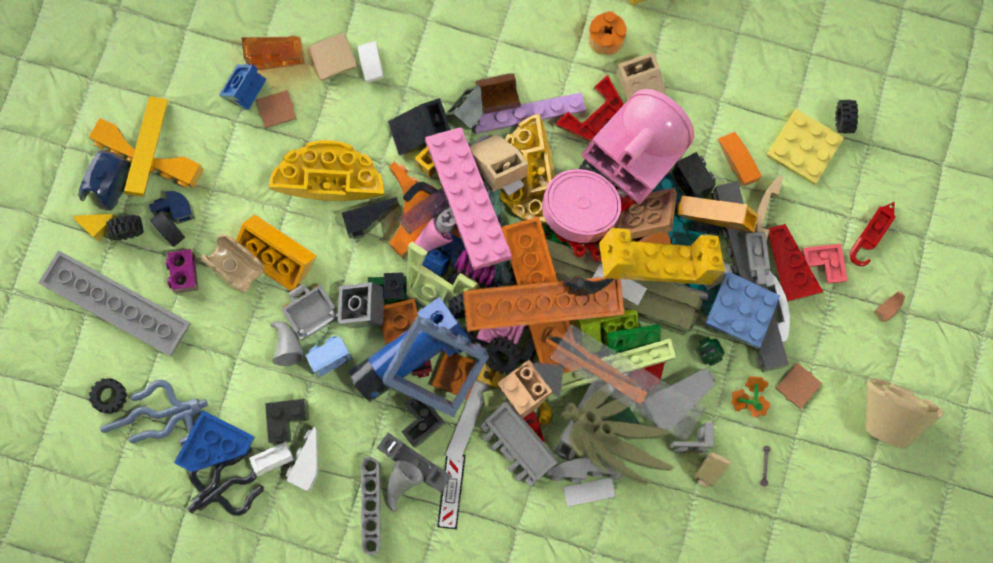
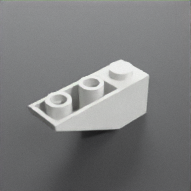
M314 427L312 431L309 430L304 438L306 443L303 449L299 448L295 456L297 461L294 466H290L286 474L288 477L286 481L308 492L311 491L319 475V430Z

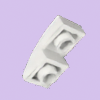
M376 41L358 46L366 83L384 78Z

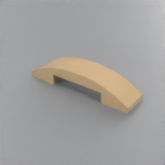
M782 176L776 178L769 186L756 210V213L759 215L755 233L765 232L766 241L769 230L762 228L769 199H776L779 195L783 180Z

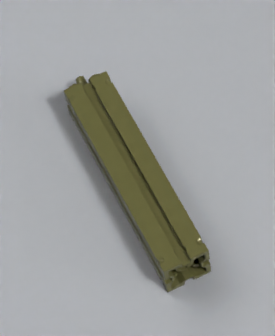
M546 240L558 281H563L564 278L572 280L576 276L584 279L593 278L599 265L602 263L595 262L592 259V255L587 253L583 257H576L573 254L572 248ZM511 265V273L514 274V270ZM633 280L647 288L641 301L636 305L623 297L624 309L636 310L638 312V320L651 325L659 324L660 328L671 332L674 331L683 336L686 332H690L693 329L696 320L706 323L708 316L697 312L702 304V299H699L701 293L690 291L688 288L670 282Z

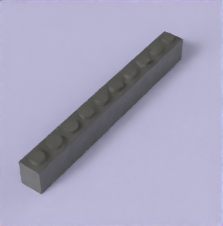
M738 181L716 186L713 193H711L712 200L744 204ZM723 227L721 234L723 239L727 241L728 247H726L728 258L732 259V273L756 284L755 277H751V272L749 271L745 234L751 232ZM765 284V286H761L768 290L767 284ZM773 313L761 347L758 349L753 347L754 350H757L758 357H756L758 368H762L763 373L785 368L789 365L775 313Z

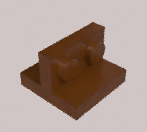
M514 73L476 80V86L481 88L484 114L520 107Z

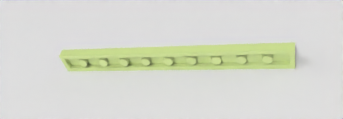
M671 339L604 357L601 360L624 374L676 359ZM582 366L581 369L563 373L561 391L602 379ZM501 388L482 393L487 412L497 410L506 401L510 402Z

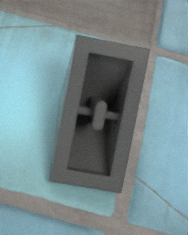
M539 361L533 363L532 366L555 396L558 397L561 393L564 365Z

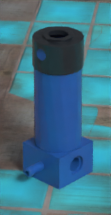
M440 297L417 312L420 318L430 319L434 325L438 327L444 326L456 336L462 335L469 340L468 342H471L466 332ZM409 330L348 371L357 390L370 403L390 389V386L383 383V375ZM420 330L396 375L402 378L406 377L443 350L449 357L455 352L461 353L463 351Z

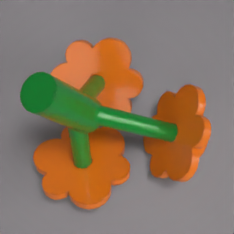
M750 376L745 386L749 388L750 392L754 393V396L749 400L748 394L743 389L736 390L732 394L731 404L734 406L735 411L738 412L741 409H745L746 405L749 404L748 410L751 411L753 417L758 418L760 415L765 416L771 406L764 396L758 397V391L763 392L768 387V382L763 377Z

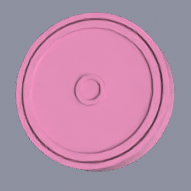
M574 169L562 172L550 181L543 197L542 212L550 228L561 237L574 242L590 243L603 239L609 230L615 227L621 212V200L615 187L603 176L588 170Z

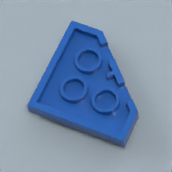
M202 410L174 464L193 473L244 456L251 447L255 436Z

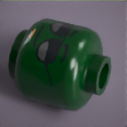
M708 336L699 341L700 345L696 348V352L704 365L709 364L711 367L723 360L722 357L725 355V351L718 339H710Z

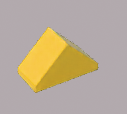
M113 214L74 216V220L97 241L108 232L106 222L115 218Z

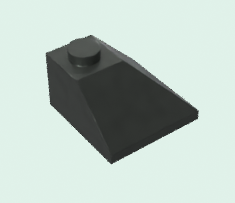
M479 86L467 88L446 113L447 119L464 130L475 129L481 122L479 119L483 115L481 88Z

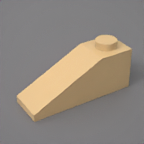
M712 452L703 458L694 478L698 480L697 483L705 488L713 487L726 471L731 461Z

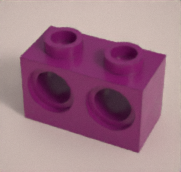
M191 249L168 252L166 267L167 270H170V277H168L169 288H172L176 294L199 290L195 253ZM179 259H184L182 266H176ZM186 277V283L179 285V279Z

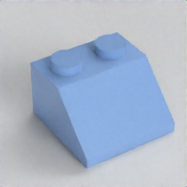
M340 336L329 338L325 341V345L321 347L315 346L306 354L309 364L318 378L353 359Z

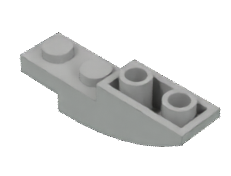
M588 457L564 462L551 468L546 473V476H550V480L562 481V478H569L572 483H582V480H586L587 473H590L591 477L600 478L602 474L610 475V479L621 480L624 475L608 465L601 457L598 458L608 470L606 473L596 467Z

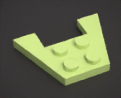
M413 242L408 245L406 295L415 299L424 307L439 297L449 307L448 301L451 298L456 297L457 294H461L463 291L474 288L477 284L461 273L457 276L454 285L450 284L422 266L428 253L426 250Z

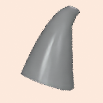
M282 321L271 323L270 326L276 328L278 332V343L272 362L278 366H292L302 361L305 357L293 329Z
M397 461L392 471L387 488V502L390 509L394 512L397 510L398 498L407 490L424 481L422 471L412 463Z

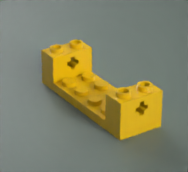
M611 228L599 243L604 278L711 285L725 271L718 236L700 235L691 246L632 242L630 229Z

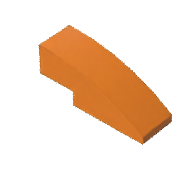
M736 132L717 139L741 187L761 179L762 176L752 156Z

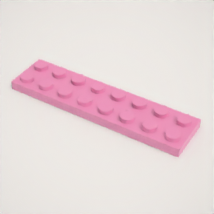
M462 127L425 137L427 147L473 269L476 270L510 260L512 255Z

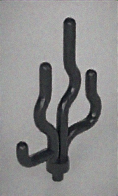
M252 447L249 448L244 456L217 464L213 471L212 482L207 487L197 478L196 474L198 471L193 473L189 471V480L199 492L191 499L192 504L187 508L191 514L197 509L201 512L209 504L215 502L221 504L233 516H242L249 511L254 499L264 491L263 485L257 486L249 493L241 508H234L225 497L220 495L232 485H247L257 479L254 469H252L251 474L247 477H231L219 487L217 486L219 485L223 468L240 462L252 451Z

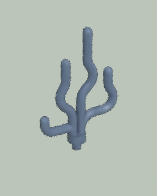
M162 379L155 380L145 390L133 394L131 400L138 401L150 396L155 389L162 387L165 389L173 407L162 411H155L145 406L138 407L132 410L127 417L103 425L100 431L107 433L132 423L139 415L145 414L155 419L173 416L162 431L148 430L129 437V442L132 444L147 438H165L173 431L175 424L185 419L190 434L195 425L192 416L201 413L202 408L208 406V402L206 399L199 401L198 398L186 402L179 401L169 382ZM188 436L180 439L179 444L181 446L184 445Z

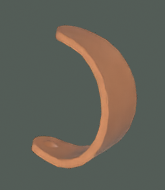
M898 291L874 310L873 313L881 322L888 321L903 305L905 295Z

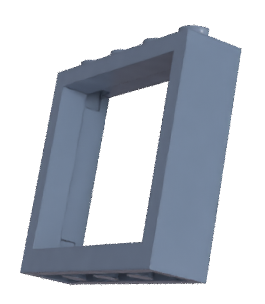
M417 316L383 375V383L454 418L489 357L486 349L481 347L480 344L476 343L474 345L468 342L469 340L462 335L456 336L444 326L438 327L433 324L432 320ZM420 330L478 358L453 402L396 375Z

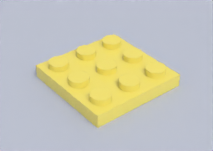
M795 109L766 156L815 185L844 137Z

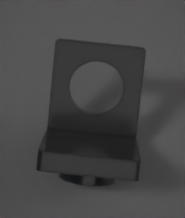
M403 272L384 273V299H404Z

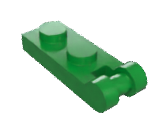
M659 324L609 332L607 335V341L609 342L607 352L609 354H617L621 350L639 348L660 342L661 328Z

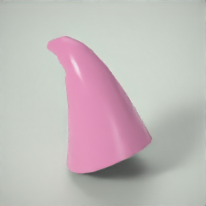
M432 218L415 241L416 245L427 252L453 241L450 232L444 233L436 228V218Z

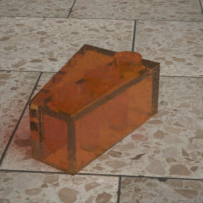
M300 36L241 37L246 64H253L258 70L305 64L303 43Z

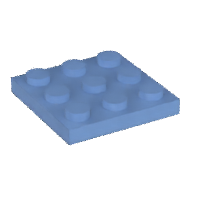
M727 271L705 325L758 349L761 347L780 295Z

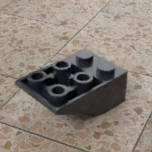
M440 98L420 104L388 121L399 156L426 148L425 137L451 130Z

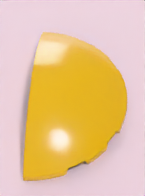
M536 114L518 124L519 127L504 139L518 149L528 163L526 177L520 179L524 186L509 196L503 188L497 191L501 200L517 216L527 220L539 216L541 223H547L542 212V201L548 184L555 177V169L541 115Z
M331 140L313 141L306 143L305 147L298 150H291L283 157V161L279 166L274 168L269 181V189L313 200L354 201L384 195L383 180L381 174H378L374 167V162L365 153L361 154L354 150L352 145Z

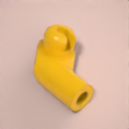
M544 401L538 407L540 409L539 423L547 425L552 420V407Z

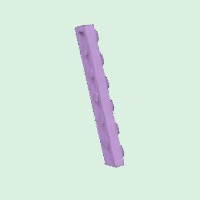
M582 92L522 104L520 107L498 112L483 113L479 119L481 122L475 128L476 134L519 126L520 122L536 114H540L542 121L563 117L568 111L572 115L583 113L586 111Z

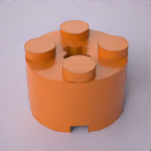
M612 11L597 15L592 20L589 28L588 40L590 47L598 54L613 55L620 51L627 33L624 20Z

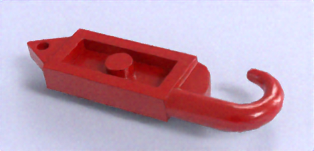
M895 202L883 207L880 206L858 237L849 253L850 260L854 265L864 267L871 262L870 259L860 262L856 257L857 253L861 248L873 250L878 245L896 218Z

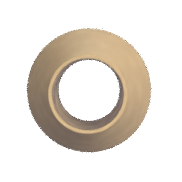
M870 378L867 381L865 429L869 434L885 443L899 448H907L944 414L943 410L926 398L924 400L914 395V392L876 378H874L873 382Z

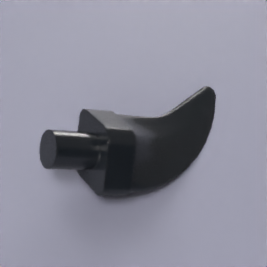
M576 276L572 280L564 278L562 285L569 287V294L586 296L601 291L614 279L609 278L593 282Z

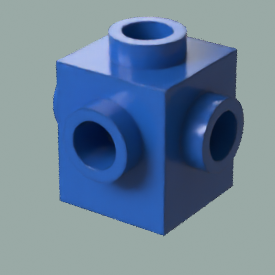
M432 249L428 251L422 266L442 278L448 270L451 257L439 250Z

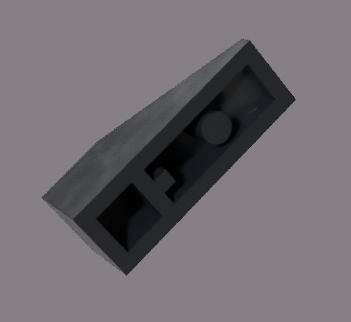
M397 197L343 212L342 216L349 238L360 239L364 237V234L369 233L399 205Z

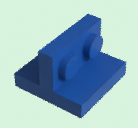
M237 64L219 96L225 100L233 101L244 110H249L267 79L257 72L258 68L253 64Z

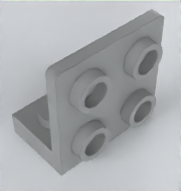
M705 422L700 426V429H697V441L700 442H672L669 445V449H674L675 453H686L688 449L694 450V453L708 452L710 448L714 447L713 423Z

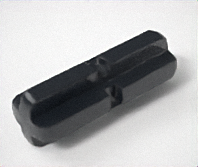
M696 221L692 223L691 229L694 232L714 236L719 235V226Z

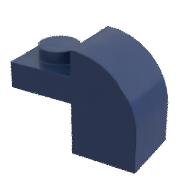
M166 191L167 199H157L154 203L149 204L150 210L154 215H157L160 211L164 213L171 212L173 220L177 224L196 219L190 202L184 195L176 191Z

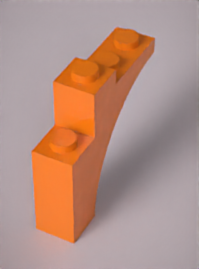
M394 161L389 166L390 171L398 180L403 194L419 182L415 177L411 178L407 174L408 170L402 164L398 165ZM424 191L418 192L409 202L404 200V214L396 234L389 241L390 247L402 259L408 255V245L411 242L415 243L425 226L433 218L430 214L426 215V213L440 201V199Z

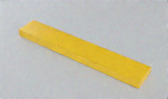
M149 96L124 189L127 195L145 196L168 106V99Z

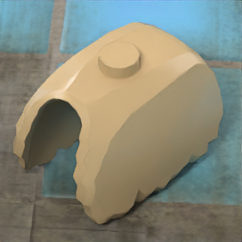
M220 234L217 237L218 247L211 256L203 254L201 259L220 279L243 294L249 290L252 281L262 275L264 266L258 258L254 257L251 252L229 235Z

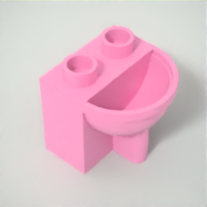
M642 89L635 92L593 138L582 154V157L640 205L693 143L695 137L693 124L686 112L674 100L658 91Z

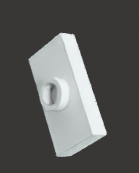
M286 442L250 458L257 477L294 460Z

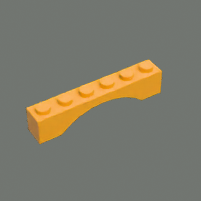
M99 118L89 136L94 142L93 145L101 150L106 148L110 152L126 157V160L132 163L135 149L126 142L121 130L116 125ZM184 156L169 159L154 158L151 173L156 171L160 173V177L168 181L173 179L177 181V185L183 188H187V186L194 188L203 171V167Z

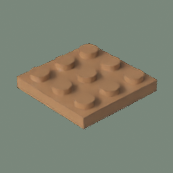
M675 188L652 192L640 205L635 202L620 213L616 228L630 229L631 239L672 231L677 197Z

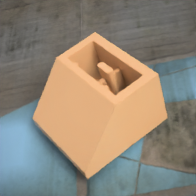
M530 360L497 383L522 418L538 408L552 393V390L532 366L533 364Z

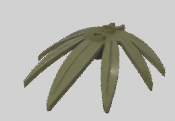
M609 383L604 384L594 392L584 403L580 411H578L573 403H569L565 407L567 410L562 413V416L567 420L575 422L570 431L571 446L581 457L585 452L591 462L604 473L608 470L602 464L596 452L616 471L644 485L649 482L633 472L614 455L646 468L671 471L674 468L616 437L651 439L666 436L670 433V430L601 420L602 418L611 417L622 412L636 402L627 396L609 402L597 409L615 388Z

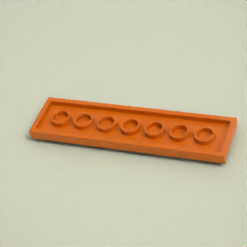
M539 216L501 227L512 255L510 260L517 285L558 282ZM569 320L529 324L539 362L564 365L563 373L582 368L580 364L546 342L553 329L575 342Z
M598 277L588 278L587 280L596 282L609 278ZM614 279L601 291L586 296L569 294V287L563 286V281L463 291L467 331L624 315L621 279Z

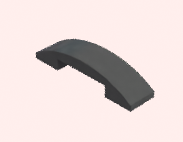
M387 432L377 447L378 450L395 462L406 461L417 466L423 473L424 482L439 492L443 491L452 475L430 462L389 432Z

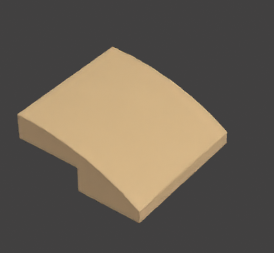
M345 33L327 38L308 47L321 81H326L339 73L343 75L358 67Z

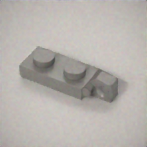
M765 232L746 233L745 242L751 277H755L756 285L765 286L766 275H769L770 270Z

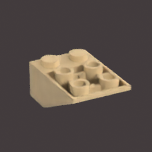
M653 52L618 64L616 73L627 101L635 92L642 89L655 90L667 96L661 71Z
M493 135L469 146L479 172L493 192L526 177L527 161L518 149L499 135Z

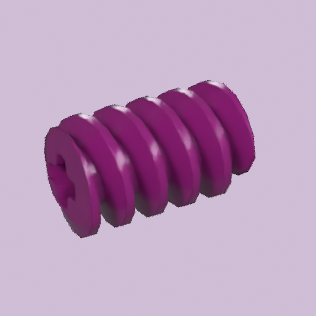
M465 249L460 254L453 269L458 266L457 273L465 270L464 276L466 277L472 274V281L478 277L479 285L485 281V288L487 289L496 274L495 265L493 264L489 268L486 266L474 270Z

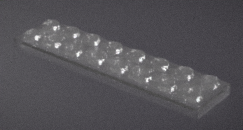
M573 325L569 326L550 357L553 361L564 366L686 442L706 409Z

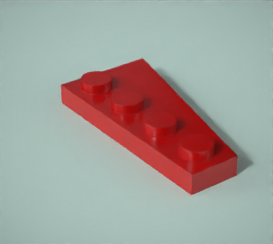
M783 224L768 228V236L781 287L787 302L824 293L787 225Z

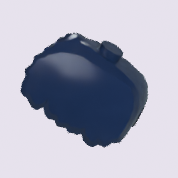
M99 150L92 159L81 182L78 193L80 201H85L90 191L98 196L100 207L105 211H112L124 192L131 163L118 154Z

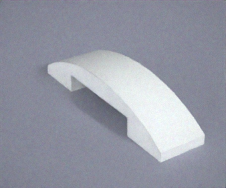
M769 271V275H766V284L768 289L771 288L772 292L780 295L776 305L780 323L777 324L782 342L785 343L790 328L789 307L780 283Z

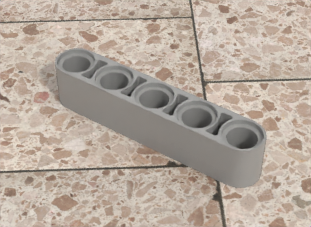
M367 457L361 464L362 550L365 554L372 556L378 554L381 550V467L377 459ZM370 461L376 463V468L372 472L366 470V464ZM369 481L376 483V489L372 492L366 489V484ZM369 501H375L377 505L376 509L372 512L366 509V504ZM369 521L376 522L377 527L373 532H369L366 528ZM369 541H375L377 544L374 552L367 550L366 546Z

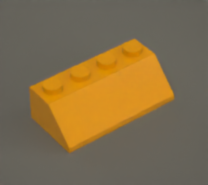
M255 214L242 223L236 239L239 244L260 260L264 266V274L290 291L302 283L317 255Z

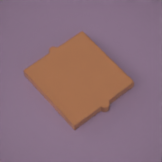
M288 90L256 99L260 110L259 115L262 117L265 129L297 119L293 109L294 103L291 102Z
M796 363L776 389L786 397L787 401L790 400L801 409L822 383L812 375L811 371L808 372L799 363Z

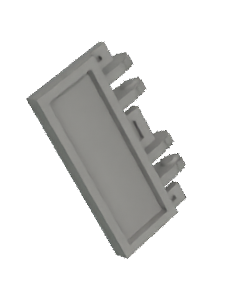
M509 401L502 404L480 425L485 432L489 428L492 429L482 438L485 442L489 441L495 434L499 438L491 446L490 449L492 451H495L504 444L500 450L510 462L515 458L517 459L508 468L509 472H513L520 464L525 469L515 478L518 482L529 474L530 476L525 480L531 486L559 462Z

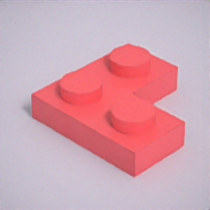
M841 244L802 249V254L809 267L824 266L827 284L847 281Z

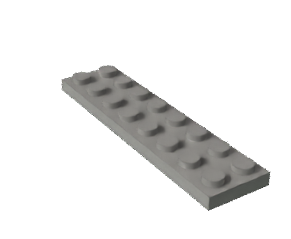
M59 250L39 281L40 285L170 357L174 354L191 325L185 319Z

